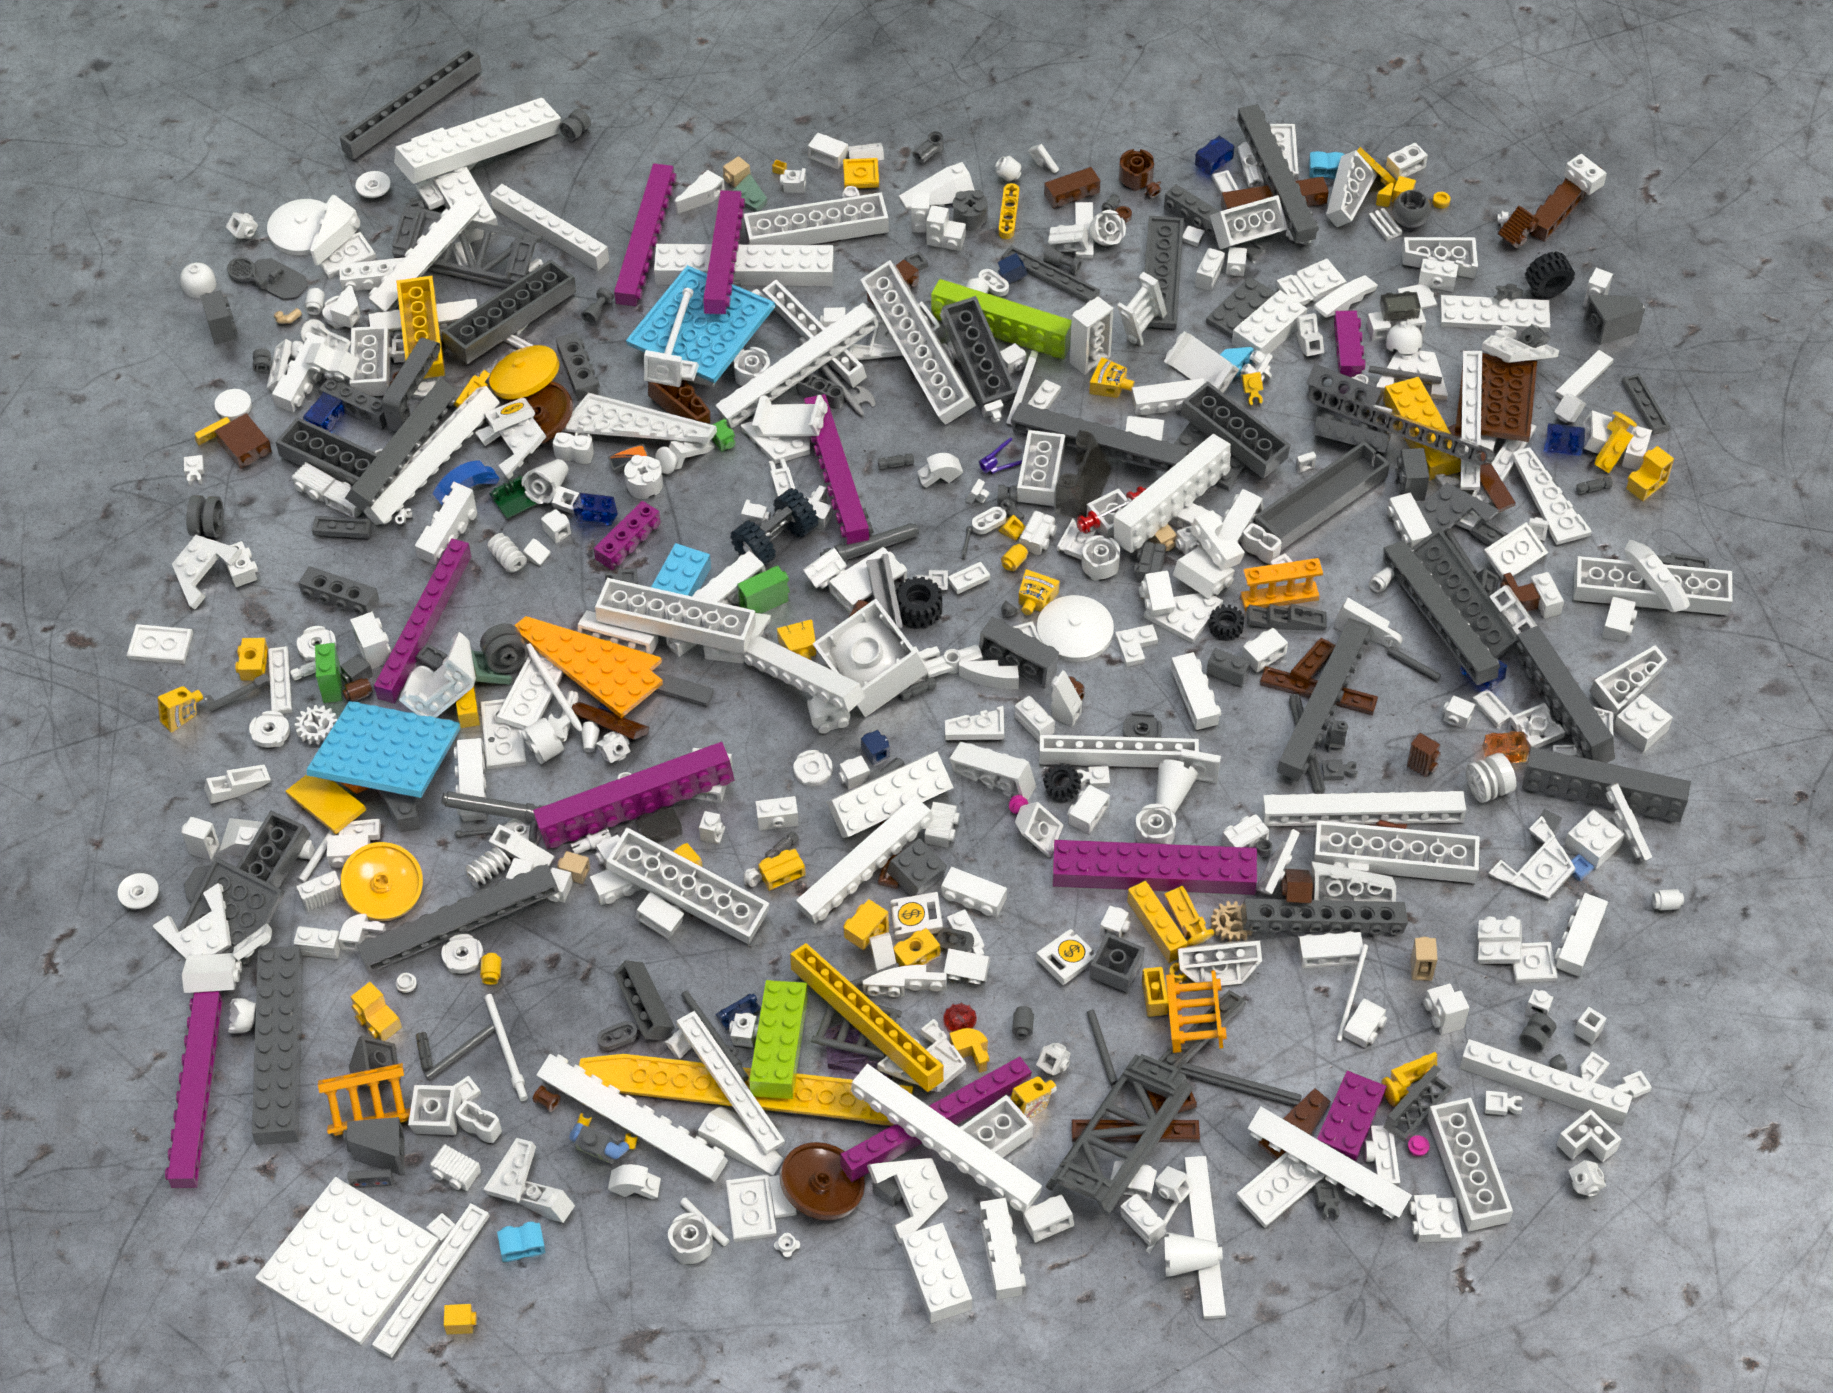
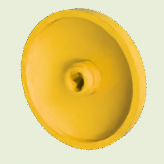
M533 345L518 349L505 356L496 364L489 377L490 386L493 392L503 399L527 397L540 391L554 379L559 370V359L554 350L543 345Z
M387 842L367 844L351 854L342 869L341 891L344 900L355 913L367 914L369 920L390 921L404 916L416 905L422 892L423 876L419 863L409 851L396 844Z

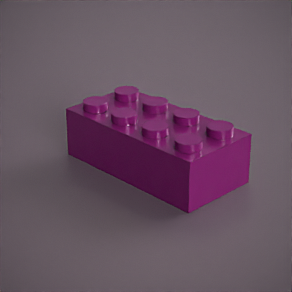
M1347 1070L1317 1140L1357 1162L1364 1141L1367 1139L1370 1128L1384 1099L1387 1086Z

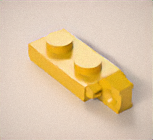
M484 370L478 377L474 375L453 405L458 408L477 388L488 387L485 381L490 373Z

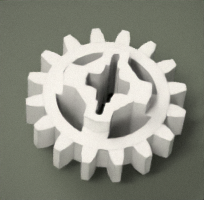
M314 705V709L307 707L306 713L300 712L301 717H296L297 723H295L298 737H301L303 742L308 740V743L311 745L313 741H316V744L319 745L321 740L324 742L337 721V716L335 713H332L331 708L326 710L323 705L318 709L317 705Z

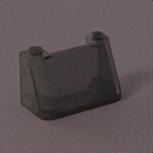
M1079 430L1076 436L1078 446L1075 465H1080L1077 475L1071 473L1061 475L1056 485L1055 513L1076 519L1079 516L1087 517V504L1102 496L1111 473V465L1094 435L1083 430Z

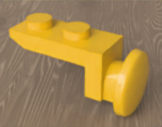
M1618 411L1612 413L1615 417L1606 428L1613 432L1595 460V465L1607 473L1611 472L1634 436L1627 432V429L1630 425L1635 428L1637 427L1635 421Z
M1183 886L1164 894L1185 938L1191 937L1187 940L1188 947L1200 945L1214 935L1213 929H1206L1203 917H1199Z
M1436 1052L1424 1055L1419 1059L1392 1069L1391 1079L1386 1076L1381 1080V1084L1387 1086L1384 1096L1391 1106L1396 1107L1400 1100L1409 1093L1407 1087L1411 1086V1083L1422 1079L1434 1064L1437 1066Z

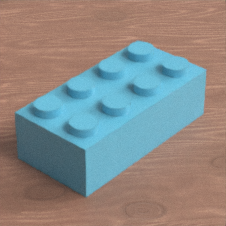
M675 543L651 588L693 596L701 588L711 569L710 554Z

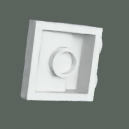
M1489 916L1485 917L1484 920H1479V964L1521 963L1522 925L1520 919L1507 916L1505 920H1496V918Z
M1436 1194L1414 1195L1413 1201L1409 1203L1410 1214L1414 1215L1415 1221H1412V1232L1417 1235V1242L1461 1241L1462 1234L1456 1197L1436 1198Z

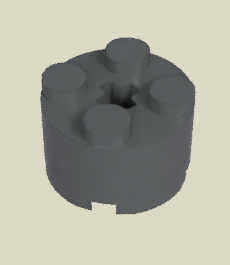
M980 190L957 192L953 199V222L966 224L967 231L980 229L981 225L986 223L988 219L987 198Z

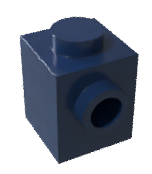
M1017 252L998 262L1000 267L998 273L1008 284L1028 275L1024 262Z
M878 729L866 733L861 738V749L872 765L890 757L889 741L885 735H881Z

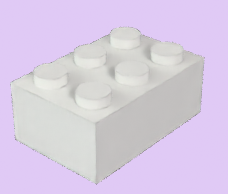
M1007 1095L960 1127V1129L1002 1158L1033 1137V1124Z

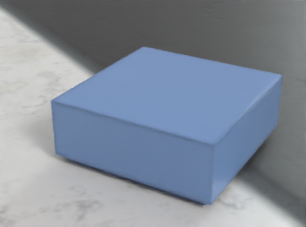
M1580 854L1571 860L1575 867L1572 876L1578 881H1581L1594 869V866Z

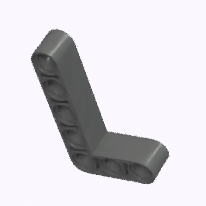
M423 337L420 338L386 391L382 400V406L390 430L397 432L410 416L408 402L440 352V343Z

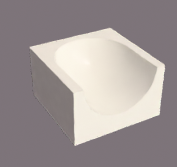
M877 599L871 601L813 643L830 670L860 683L865 698L856 706L865 718L929 673L915 649Z

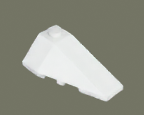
M335 195L330 197L324 207L326 214L324 219H320V232L315 234L310 249L315 265H319L355 234L360 226V219L357 216L356 210Z

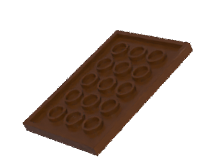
M1482 353L1481 435L1529 442L1537 361L1526 360L1508 363L1497 356ZM1463 363L1455 423L1456 432H1462Z

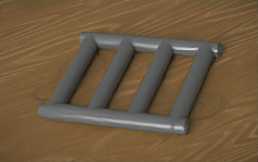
M830 1004L828 1005L816 1036L813 1035L811 1038L812 1043L884 1059L886 1057V1054L878 1047L876 1049L865 1047L867 1037L860 1033L856 1044L844 1042L851 1023L846 1018L836 1040L825 1038L835 1009ZM876 1005L894 1022H896L897 1017L900 1018L902 1015L901 1010Z

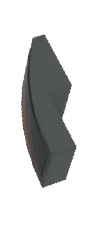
M644 444L635 445L610 455L608 459L613 471L616 474L623 471L634 455L650 457Z

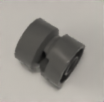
M575 109L568 118H565L559 124V129L565 138L574 141L591 126V120L583 110Z
M1534 1013L1519 1036L1520 1043L1532 1052H1542L1557 1028L1556 1023L1545 1014Z

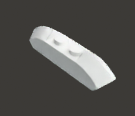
M1629 540L1624 549L1626 558L1670 612H1677L1687 609L1690 603L1683 588L1657 555L1648 546Z

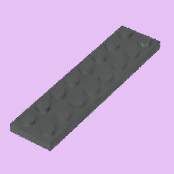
M1149 216L1145 273L1158 280L1167 314L1163 319L1159 316L1154 317L1147 327L1173 329L1177 327L1184 218Z
M1440 527L1412 548L1416 557L1421 559L1423 566L1431 572L1433 579L1436 583L1440 584L1442 591L1450 597L1452 604L1460 610L1462 617L1469 622L1472 630L1479 635L1481 642L1487 645L1494 658L1498 659L1518 643L1517 633L1502 612L1499 611L1489 597V594Z

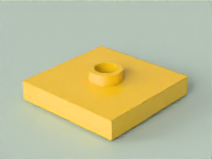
M878 158L843 159L844 189L848 186L856 188L879 187Z

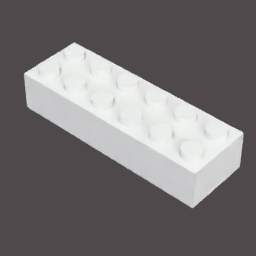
M936 751L826 802L842 838H845L890 818L914 796L921 802H924L954 787Z
M1466 1098L1430 1106L1427 1119L1468 1232L1509 1223L1513 1210L1472 1099Z

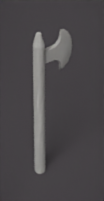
M804 336L799 339L802 345L808 341ZM827 364L820 367L831 382L843 388L844 398L855 412L861 416L864 415L859 405L863 402L868 403L872 407L875 406V398L866 388L856 386L859 394L852 396Z

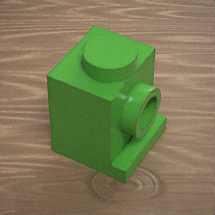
M723 419L713 424L717 427V432L711 440L719 450L723 452L733 448L736 443L733 439L735 434L731 428L727 427V420Z

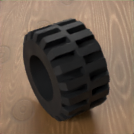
M1557 251L1537 257L1529 264L1530 266L1527 267L1525 272V278L1534 294L1539 298L1544 297V299L1561 294L1571 286L1572 281L1575 279V272L1566 256Z
M916 576L911 580L909 578L905 579V583L901 582L895 591L901 621L904 625L908 624V627L911 628L913 626H916V628L924 626L926 628L928 624L933 625L935 620H939L940 614H942V590L938 588L936 582L933 583V580L930 578L926 580L925 577L917 578ZM916 600H921V601H925L926 603H924V604H913V603H911V602L916 601Z

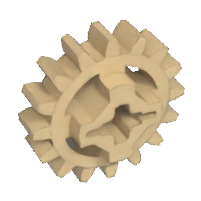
M1229 901L1226 902V906L1219 904V909H1214L1213 915H1211V929L1215 930V936L1221 935V941L1225 940V938L1228 939V942H1232V940L1240 941V938L1246 941L1247 936H1251L1253 933L1250 930H1243L1242 905L1238 906L1237 901L1234 902V905H1231Z

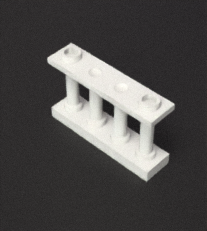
M1142 272L1139 276L1141 289L1130 303L1125 306L1119 302L1117 305L1127 339L1132 344L1137 343L1140 346L1144 344L1141 333L1151 320L1157 316L1163 319L1167 314L1158 280L1145 272Z

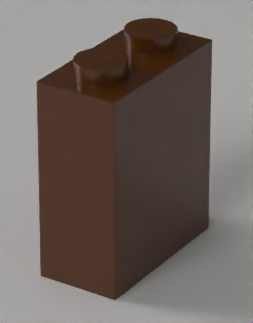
M247 413L214 430L218 443L240 469L272 452L269 439Z

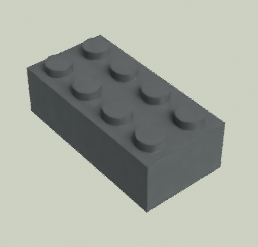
M993 616L980 632L979 648L984 657L990 660H998V664L1001 666L1018 665V675L1044 689L1056 674L1059 651L1054 647L1047 646L1037 638L1031 637L1023 633L1019 628H1014L1006 624L1002 619H997Z
M270 810L236 867L279 888L311 833L305 825Z

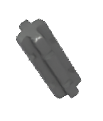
M912 453L905 454V456L896 455L890 456L888 459H885V457L878 459L879 469H885L887 466L891 468L904 466L905 463L906 465L914 463Z
M1604 477L1603 480L1601 478L1587 481L1586 484L1585 482L1578 483L1576 490L1578 494H1584L1586 491H1597L1603 489V487L1606 489L1612 487L1613 481L1611 477Z
M930 677L925 679V682L920 681L909 686V688L899 693L902 700H907L910 696L914 697L927 692V689L932 690L936 688L935 679Z
M791 831L786 835L787 838L784 837L772 847L773 850L770 849L765 853V858H774L782 851L788 850L792 847L791 844L794 845L799 840V836L794 831Z
M421 1032L416 1034V1041L422 1070L428 1071L433 1067L427 1033Z

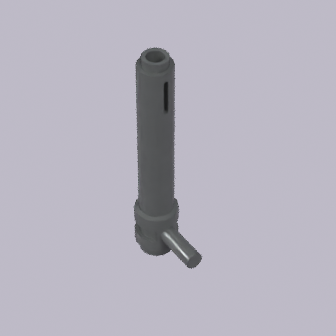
M910 523L870 536L868 541L848 545L839 544L834 546L843 561L847 562V559L915 538L919 534V530L916 524ZM831 548L824 549L823 552H820V557L827 553L829 550H831Z
M451 791L443 792L441 804H444L445 807L519 819L525 823H530L529 841L532 843L537 841L538 824L533 810L543 807V805L537 807L531 803H526L525 805Z

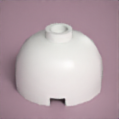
M1105 210L1093 217L1090 223V234L1099 245H1115L1124 238L1126 232L1125 221L1117 215L1116 211Z
M191 263L185 266L180 274L181 288L184 294L189 297L200 298V295L212 293L216 288L217 282L214 272L206 264Z
M1402 321L1400 324L1393 326L1387 333L1386 348L1392 352L1394 348L1398 350V353L1412 354L1418 352V348L1422 349V334L1411 322Z

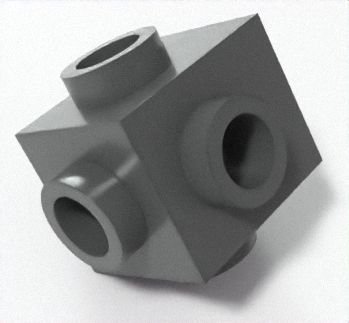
M1531 324L1521 333L1518 341L1537 348L1546 345L1551 337L1541 327Z

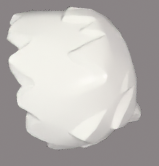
M245 998L232 999L230 1003L231 1015L229 1017L231 1023L229 1024L228 1032L231 1034L249 1032L255 1025L256 1003Z

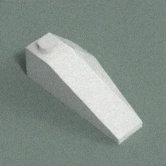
M963 162L946 167L899 195V199L906 210L911 209L913 192L930 193V205L945 207V204L953 203L957 192L975 190L970 173Z
M722 1106L711 1111L698 1129L699 1137L707 1141L706 1145L712 1148L716 1146L724 1151L726 1155L769 1176H775L784 1162V1159L775 1150L766 1155L741 1117Z

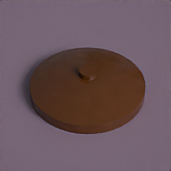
M551 381L540 391L524 397L535 412L533 419L546 435L542 443L553 439L556 433H560L568 424L573 412V401L568 391L559 383Z
M810 1142L794 1148L786 1156L780 1169V1185L787 1200L797 1210L812 1218L835 1220L849 1215L856 1209L864 1194V1176L853 1182L850 1181L840 1166L841 1153L845 1152L844 1150L827 1143Z

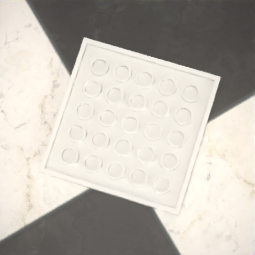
M335 1177L255 1279L258 1283L361 1346L440 1241L439 1238Z

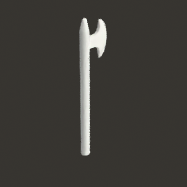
M527 644L529 656L566 713V715L559 719L554 718L552 713L549 715L548 722L556 732L555 735L559 738H565L564 728L570 723L581 732L582 727L579 719L532 644Z

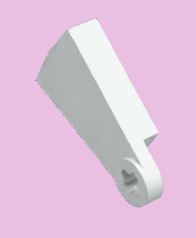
M1347 598L1341 606L1336 617L1334 629L1343 631L1350 618L1371 626L1369 634L1372 635L1370 641L1382 644L1387 648L1393 647L1398 649L1403 638L1399 633L1388 628L1390 621L1350 598Z

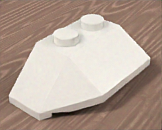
M1259 940L1196 945L1178 949L1179 968L1195 983L1212 981L1211 971L1215 970L1216 979L1220 978L1221 986L1242 984L1262 962Z

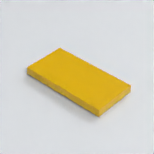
M306 774L286 790L287 796L334 834L340 832L366 811L365 806L332 780L307 776Z

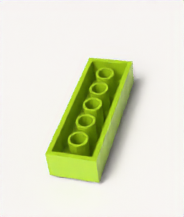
M766 980L749 1080L750 1091L754 1097L793 1099L808 1002L807 983Z

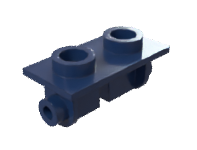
M754 993L747 994V996L721 1009L715 1015L727 1030L730 1028L731 1021H734L736 1013H750L753 1015L760 1011L761 1007L756 1002L758 999Z

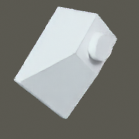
M1039 802L1021 806L1015 820L1018 829L1047 857H1051L1054 851V840H1058L1063 824Z
M229 818L219 853L243 856L263 822Z

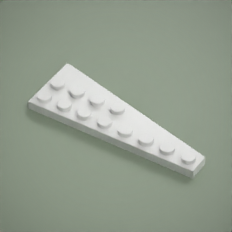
M588 393L572 412V416L563 431L709 443L716 434L717 427Z

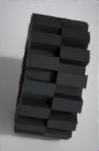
M1223 604L1221 608L1217 606L1215 610L1211 611L1209 628L1210 633H1213L1215 638L1219 636L1218 640L1221 641L1222 638H1225V641H1228L1229 638L1235 640V636L1238 638L1240 633L1242 634L1244 614H1242L1241 610L1237 611L1236 606L1232 609L1231 605L1228 604V607H1225V604ZM1227 619L1232 621L1234 624L1231 626H1224L1220 624L1219 621Z
M1060 763V767L1055 764L1054 769L1050 767L1048 769L1049 773L1045 772V778H1043L1044 787L1048 795L1053 800L1057 799L1059 802H1061L1062 798L1064 802L1068 801L1067 797L1073 799V794L1077 795L1079 793L1077 789H1081V780L1077 770L1068 763L1066 766L1064 763ZM1064 777L1069 778V782L1065 786H1055L1057 780Z

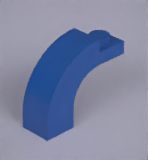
M480 460L470 461L454 468L445 475L432 494L443 506L442 500L445 495L449 496L453 489L450 487L453 482L471 488L477 484H497L500 478L492 467L484 466Z

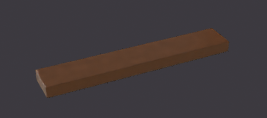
M1455 424L1447 427L1452 435L1462 438V432L1455 431ZM1482 452L1481 460L1484 461L1486 455ZM1480 465V484L1494 507L1498 509V512L1501 513L1516 506V502L1493 465Z
M1265 666L1260 685L1310 698L1318 680L1311 679L1305 684L1290 676L1289 672ZM1343 688L1342 691L1345 692L1341 702L1337 701V706L1373 716L1378 696Z
M1072 1119V1142H1076L1091 1119ZM1100 1120L1094 1130L1140 1125L1129 1120ZM1172 1120L1158 1142H1200L1199 1120ZM1143 1134L1099 1139L1105 1142H1138Z

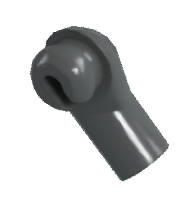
M1006 498L1001 502V508L1006 511L1007 515H1015L1021 522L1024 520L1025 515L1017 510L1011 499Z

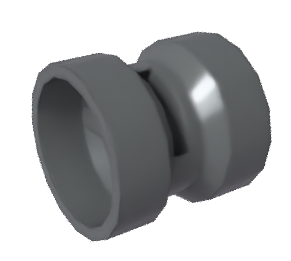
M261 348L253 352V370L256 373L266 374L271 370V353L269 350Z
M999 484L997 503H1001L1004 499L1009 498L1016 504L1017 486L1006 487Z

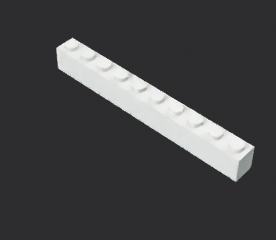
M864 303L853 308L852 311L840 317L832 325L810 338L786 357L781 358L763 373L735 390L727 398L722 399L716 404L719 415L727 420V424L731 429L756 412L760 396H768L771 402L879 327L876 316Z
M487 386L477 388L423 443L409 461L404 463L401 471L398 474L394 473L395 478L389 485L387 483L384 485L387 488L381 496H375L377 500L371 508L369 506L366 507L363 512L371 519L374 525L387 524L392 519L393 513L401 510L404 507L403 503L416 494V489L424 486L427 483L426 479L439 470V465L448 461L450 454L462 446V441L471 437L473 430L485 422L484 413L496 409L495 407L500 402Z
M1463 791L1271 794L1263 796L1262 811L1266 826L1317 825V820L1363 825L1376 824L1379 819L1393 822L1394 824L1464 823L1466 805Z
M549 1054L537 1073L541 1080L711 1181L716 1182L728 1162L723 1156L725 1154L724 1151L716 1146L713 1149L706 1146L707 1141L699 1136H696L695 1139L688 1135L690 1132L680 1125L678 1128L672 1126V1121L661 1115L659 1118L653 1115L655 1111L648 1106L640 1107L636 1105L637 1100L631 1096L626 1095V1097L619 1095L620 1090L610 1084L608 1087L602 1085L603 1080L593 1074L591 1077L585 1075L586 1070L576 1064L574 1067L568 1065L569 1060L558 1054L555 1057Z
M869 1064L853 1080L851 1092L857 1099L864 1100L870 1104L874 1111L883 1113L891 1123L903 1127L908 1135L920 1139L924 1146L934 1149L944 1160L951 1161L957 1165L961 1172L970 1174L978 1184L985 1185L991 1189L995 1196L1006 1198L1015 1210H1021L1026 1213L1040 1195L1041 1184Z

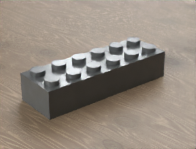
M974 296L943 306L940 317L980 410L982 411L984 405L1000 399L1003 404L1014 400L1017 390L977 297Z
M1210 382L1204 383L1183 401L1181 416L1210 437L1212 434H1215L1230 443V453L1263 479L1288 459L1291 444Z
M298 417L276 441L280 457L300 466L307 462L335 478V480L349 483L351 487H353L378 456L373 451Z

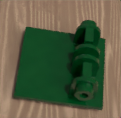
M519 475L513 479V482L509 480L508 484L503 483V485L493 488V491L489 493L507 519L538 504L525 494L526 489L524 486L522 487L523 476Z

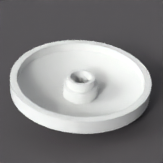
M299 199L288 202L276 209L267 224L268 236L273 246L281 252L290 255L301 256L311 254L310 249L315 234L320 232V219H324L326 214L324 212L326 204L313 199Z
M1070 595L1055 599L1043 608L1037 620V632L1041 642L1059 651L1058 659L1064 661L1083 662L1096 658L1109 647L1113 638L1114 625L1109 611L1098 601L1085 596Z

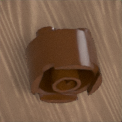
M1130 149L1121 155L1119 180L1125 186L1130 187L1133 191H1139L1153 181L1154 158L1151 153L1140 149V151Z

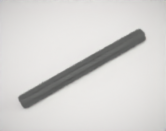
M1292 694L1290 695L1289 702L1297 725L1304 709L1300 695ZM1315 754L1313 760L1309 759L1308 761L1310 764L1308 771L1314 793L1323 794L1326 788Z
M1189 1063L1182 1065L1179 1073L1189 1077L1294 1106L1298 1105L1302 1098V1095Z

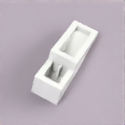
M998 660L959 662V676L968 681L992 688H1019L1018 665L998 666Z
M265 765L226 770L225 776L206 778L204 790L211 804L249 793L269 783L271 779Z

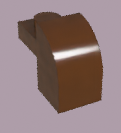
M1511 572L1504 574L1500 587L1509 586L1527 612L1538 609L1541 597L1534 584L1530 583L1518 587Z

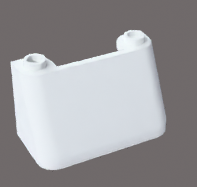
M458 632L453 636L450 641L451 650L449 655L444 659L443 665L435 672L425 666H418L410 672L399 701L416 715L436 718L473 688L476 676L469 640L462 633Z

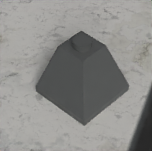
M360 1036L349 1064L350 1074L398 1064L395 1043ZM388 1079L379 1081L380 1083L378 1084V1086L389 1084L391 1082H389ZM367 1084L359 1085V1086H363V1087L370 1088L369 1086H367Z

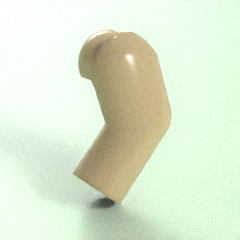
M298 308L288 315H284L282 311L274 314L275 321L279 324H291L302 316Z

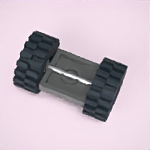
M790 488L774 500L775 513L771 519L764 520L760 525H755V522L748 520L730 533V539H732L731 543L735 546V551H738L739 557L750 551L766 566L776 557V550L773 548V543L770 542L785 529L791 530V533L793 535L796 534L797 537H804L817 527L819 518L816 516L817 512L813 509L812 503L808 502L809 499L804 497L803 493H799L797 489Z

